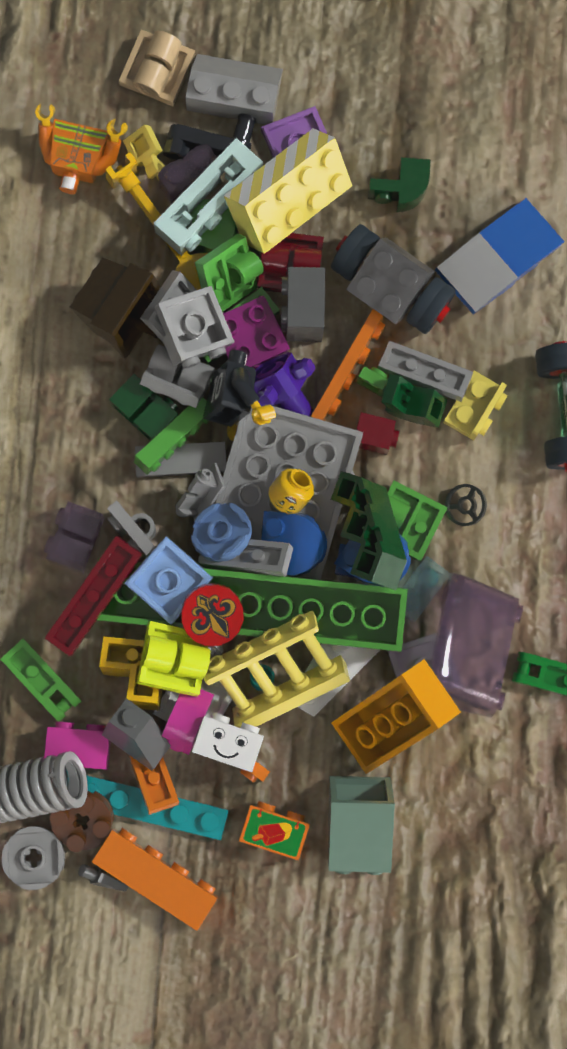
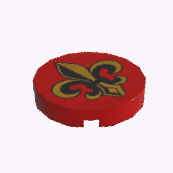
M203 584L194 588L185 597L181 609V622L187 635L195 642L205 646H220L231 641L239 633L244 621L243 607L238 596L229 587L219 584Z

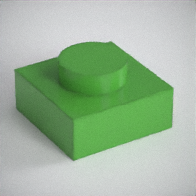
M364 366L358 376L357 383L383 397V388L387 384L388 379H386L387 375L378 368L371 367L369 369Z

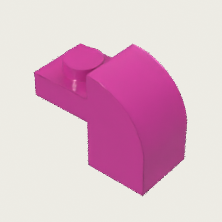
M202 689L197 697L180 693L162 734V737L166 738L170 744V749L187 755L190 754L214 694Z

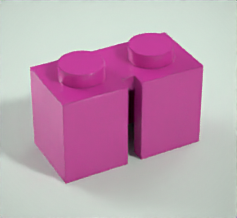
M56 722L55 727H47L44 758L71 751L80 758L84 768L108 770L111 741L102 736L105 729L104 725L86 724V730L74 729V723Z

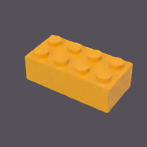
M423 659L338 717L331 724L365 774L442 727L461 713V711L426 660Z

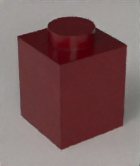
M361 412L356 429L363 432L359 448L387 455L390 447L396 448L400 431L394 429L396 421Z

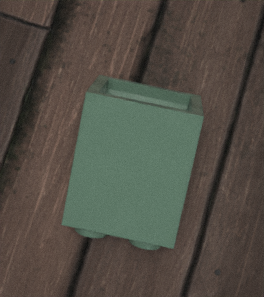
M329 776L328 871H335L339 874L366 872L371 875H380L382 873H391L395 810L391 777Z

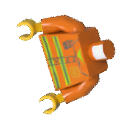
M41 103L37 106L35 114L41 121L38 124L39 146L43 158L51 166L53 174L62 176L59 190L68 194H76L79 181L93 183L97 176H102L106 172V168L112 167L116 163L122 142L119 138L128 130L126 123L122 124L120 132L114 129L116 119L108 122L107 130L54 119L52 123L50 119L55 114V107L50 104V115L45 116L40 110Z

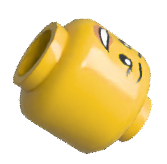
M288 468L283 470L269 487L268 495L271 503L277 510L286 514H296L311 500L314 495V486L311 477L305 471Z

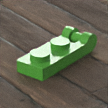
M24 638L0 659L58 722L66 717L64 713L72 706L76 707L82 702ZM59 690L64 698L55 704L50 698Z

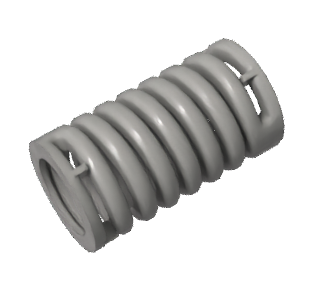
M69 751L59 753L57 756L50 755L46 758L41 757L35 760L17 762L14 765L0 766V824L7 821L11 822L18 819L65 811L70 808L82 807L87 798L88 784L86 772L80 758L75 753Z

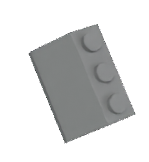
M197 54L191 68L186 92L187 111L238 120L239 114L244 113L255 117L256 123L270 124L274 122L283 69Z

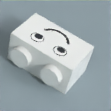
M212 713L211 718L204 716L192 752L252 772L264 738L263 735L258 734L260 728L243 722L241 728L230 725V718L217 713Z

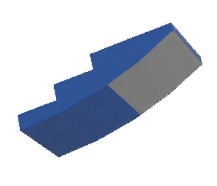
M525 198L441 263L435 271L447 285L456 290V296L474 315L511 288L517 280L560 248L565 241L529 200Z

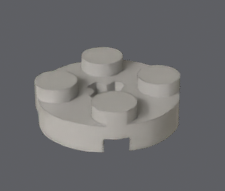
M31 826L20 829L10 837L2 851V867L5 874L17 886L27 890H38L47 887L59 877L65 865V850L62 842L58 840L54 832L44 827ZM31 849H36L37 854H42V860L37 862V867H32L31 862L25 860V855H29Z

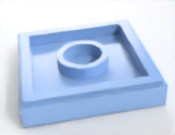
M166 536L125 584L172 625L181 615L185 597L194 588L208 584L213 577Z

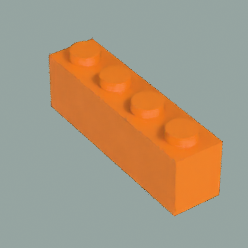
M121 828L120 831L113 829L92 860V863L198 931L218 899V896L214 894L216 888L201 878L198 883L187 876L190 871L175 861L172 866L161 859L164 854L148 844L146 848H143L135 843L138 837L124 828Z

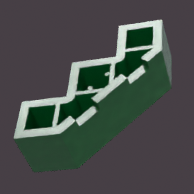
M341 471L330 500L350 507L340 536L361 544L350 574L396 590L407 559L387 489L362 477Z

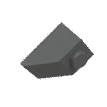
M127 698L109 720L102 733V736L151 771L154 770L170 748V744L166 738L162 737L163 733L153 717Z

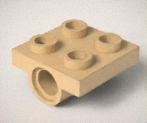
M141 29L120 76L119 85L174 106L195 58V50L183 46L181 41L170 33L155 31L152 34Z

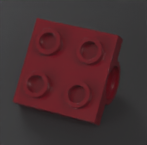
M291 233L265 254L261 253L263 273L259 275L258 289L262 287L265 291L282 293V277H288V267L320 268L324 237Z

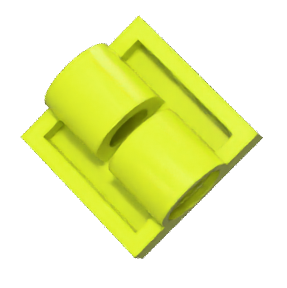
M149 621L147 623L136 684L197 697L200 695L202 679H204L208 670L210 649L208 646L195 642L187 635L184 628Z

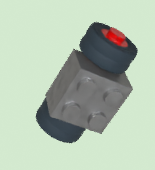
M359 224L349 236L345 235L336 247L338 252L331 263V269L346 280L351 281L346 290L393 323L400 322L415 302L406 321L423 334H427L437 321L441 324L451 310L448 305L452 301L456 290L436 277L421 292L435 271L388 238L380 239L377 234L370 231L364 225Z

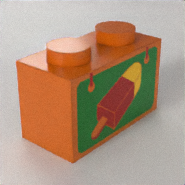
M258 801L257 806L250 805L239 841L299 861L310 826L309 823L304 822L305 816L289 810L286 816L275 813L276 806Z

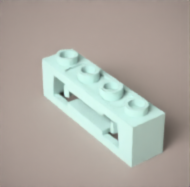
M236 138L154 222L155 233L181 256L187 250L189 252L193 251L202 240L200 236L207 229L213 230L222 220L221 215L228 208L224 195L261 168L263 161ZM225 172V178L229 182L197 214V220L192 223L193 217L190 213L221 182L220 176Z

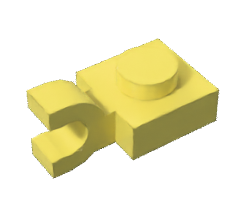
M143 125L123 140L128 153L131 152L137 160V166L145 167L149 179L157 177L158 180L162 181L170 175L163 162L157 158V155L163 152L151 126Z

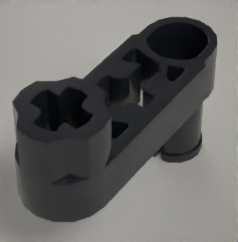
M244 113L239 114L233 137H226L181 124H172L162 154L176 162H187L190 151L217 158L236 138L250 150L252 146L250 139L256 118Z

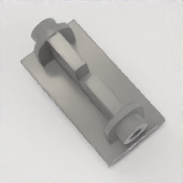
M213 463L210 469H203L196 473L195 478L188 487L189 493L185 492L176 504V514L183 518L192 516L195 521L204 509L214 504L225 487L217 463Z

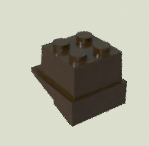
M102 257L98 265L92 270L90 277L80 292L76 294L69 308L96 335L108 341L124 359L128 357L143 333L158 338L140 319L159 291L160 286L153 273L132 263L126 267Z

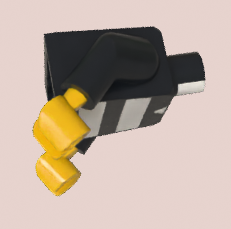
M231 350L228 361L214 372L203 414V419L227 426V435L231 441H234L238 427L235 424L247 416L251 408L253 409L252 419L255 424H267L276 417L272 405L261 406L258 402L260 398L254 390L256 370L246 366L247 353L240 350Z

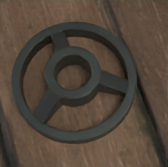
M460 484L454 487L446 497L445 506L448 507L446 514L457 525H475L485 515L487 509L486 497L478 487L470 484ZM465 487L471 488L468 496L461 497L457 504H450V500L457 490ZM475 492L480 495L482 500V509L478 517L475 512L477 509V502L474 499ZM466 500L471 502V508L468 511H465L463 508V503ZM450 509H458L462 514L470 515L473 521L469 523L457 521L452 516Z

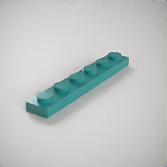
M86 775L88 791L92 793L96 791L102 794L111 804L114 815L222 840L228 809L178 798L179 805L149 815L140 788Z

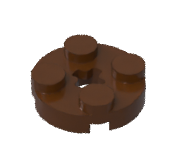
M96 791L94 793L87 792V798L82 807L70 808L69 810L51 813L50 815L51 827L55 836L73 852L91 850L103 844L111 832L114 820L111 804L102 794ZM79 813L82 817L87 815L89 817L87 825L77 823L76 814Z

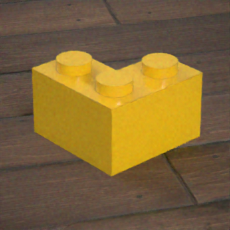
M103 636L99 665L102 674L129 677L127 699L141 709L160 711L163 689L136 684L144 640Z

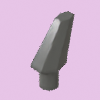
M82 864L79 868V876L89 879L92 885L119 891H127L128 889L126 884L97 865L91 867Z

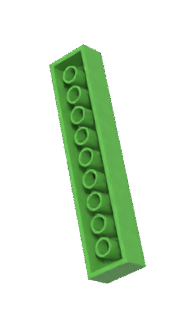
M137 562L97 620L147 625L149 621L170 625L125 584L143 562ZM203 568L213 577L208 584L213 583L229 587L238 596L243 607L244 621L237 635L259 637L268 629L277 628L291 621L293 617L299 614L313 611L319 631L314 636L319 643L402 652L408 588L397 587L396 590L379 585ZM181 615L171 626L184 628L181 622Z

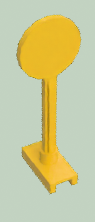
M129 152L125 155V167L119 165L116 168L118 172L115 173L111 166L106 168V180L113 189L121 185L126 193H130L154 226V222L161 214L141 188V182L135 175L137 173V160ZM167 244L179 261L175 271H180L196 290H200L201 285L195 262L208 253L190 255L186 251L181 256Z

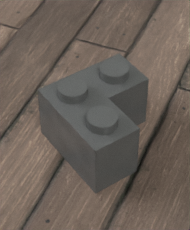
M288 267V277H282V295H288L287 306H282L281 331L286 332V341L322 342L325 313V268Z

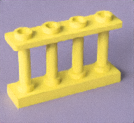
M313 611L299 614L293 617L291 621L277 628L268 629L263 635L249 642H242L235 649L210 659L204 681L208 686L217 681L221 682L236 705L232 708L234 726L241 728L243 722L257 727L350 682L347 664L343 657L339 655L329 659L314 636L319 631ZM303 640L319 665L305 673L300 671L286 647ZM272 654L276 655L291 678L278 686L273 685L258 662ZM246 667L264 692L252 699H246L231 676Z

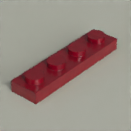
M116 536L45 636V639L68 656H72L140 560L143 553L119 536Z

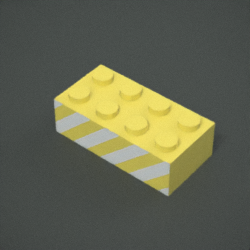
M312 128L226 193L224 198L239 234L246 236L248 246L265 254L352 187L335 137Z

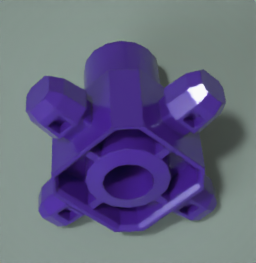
M286 352L262 363L255 369L254 390L260 398L258 402L261 406L275 405L278 408L309 417L312 415L314 410L301 391L305 380L315 370V365L311 359L303 358L296 361L292 353Z

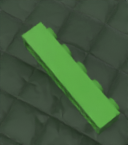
M204 398L201 399L196 408L189 405L135 455L134 463L146 475L151 471H157L164 459H170L177 447L181 448L187 442V438L190 435L194 436L200 430V426L203 423L207 424L209 422L203 419L207 402Z

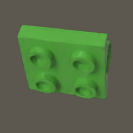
M238 233L195 262L201 289L212 286L222 312L258 288L256 277L263 273L262 261L255 253L249 251L246 236Z
M394 480L387 493L399 534L408 543L410 558L421 562L448 507Z

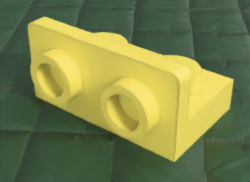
M474 370L462 402L455 401L443 423L473 441L478 434L484 436L493 420L488 418L493 408L499 411L508 396L503 393L507 384L502 382L499 385Z

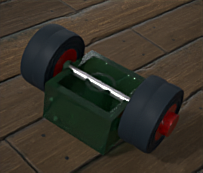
M559 341L536 350L535 358L539 377L560 379L557 383L562 437L554 438L544 443L546 466L549 469H565V472H567V341Z

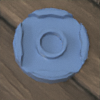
M234 503L212 504L204 509L195 519L191 540L196 551L208 561L223 562L232 560L240 555L249 543L252 535L251 521L244 510Z

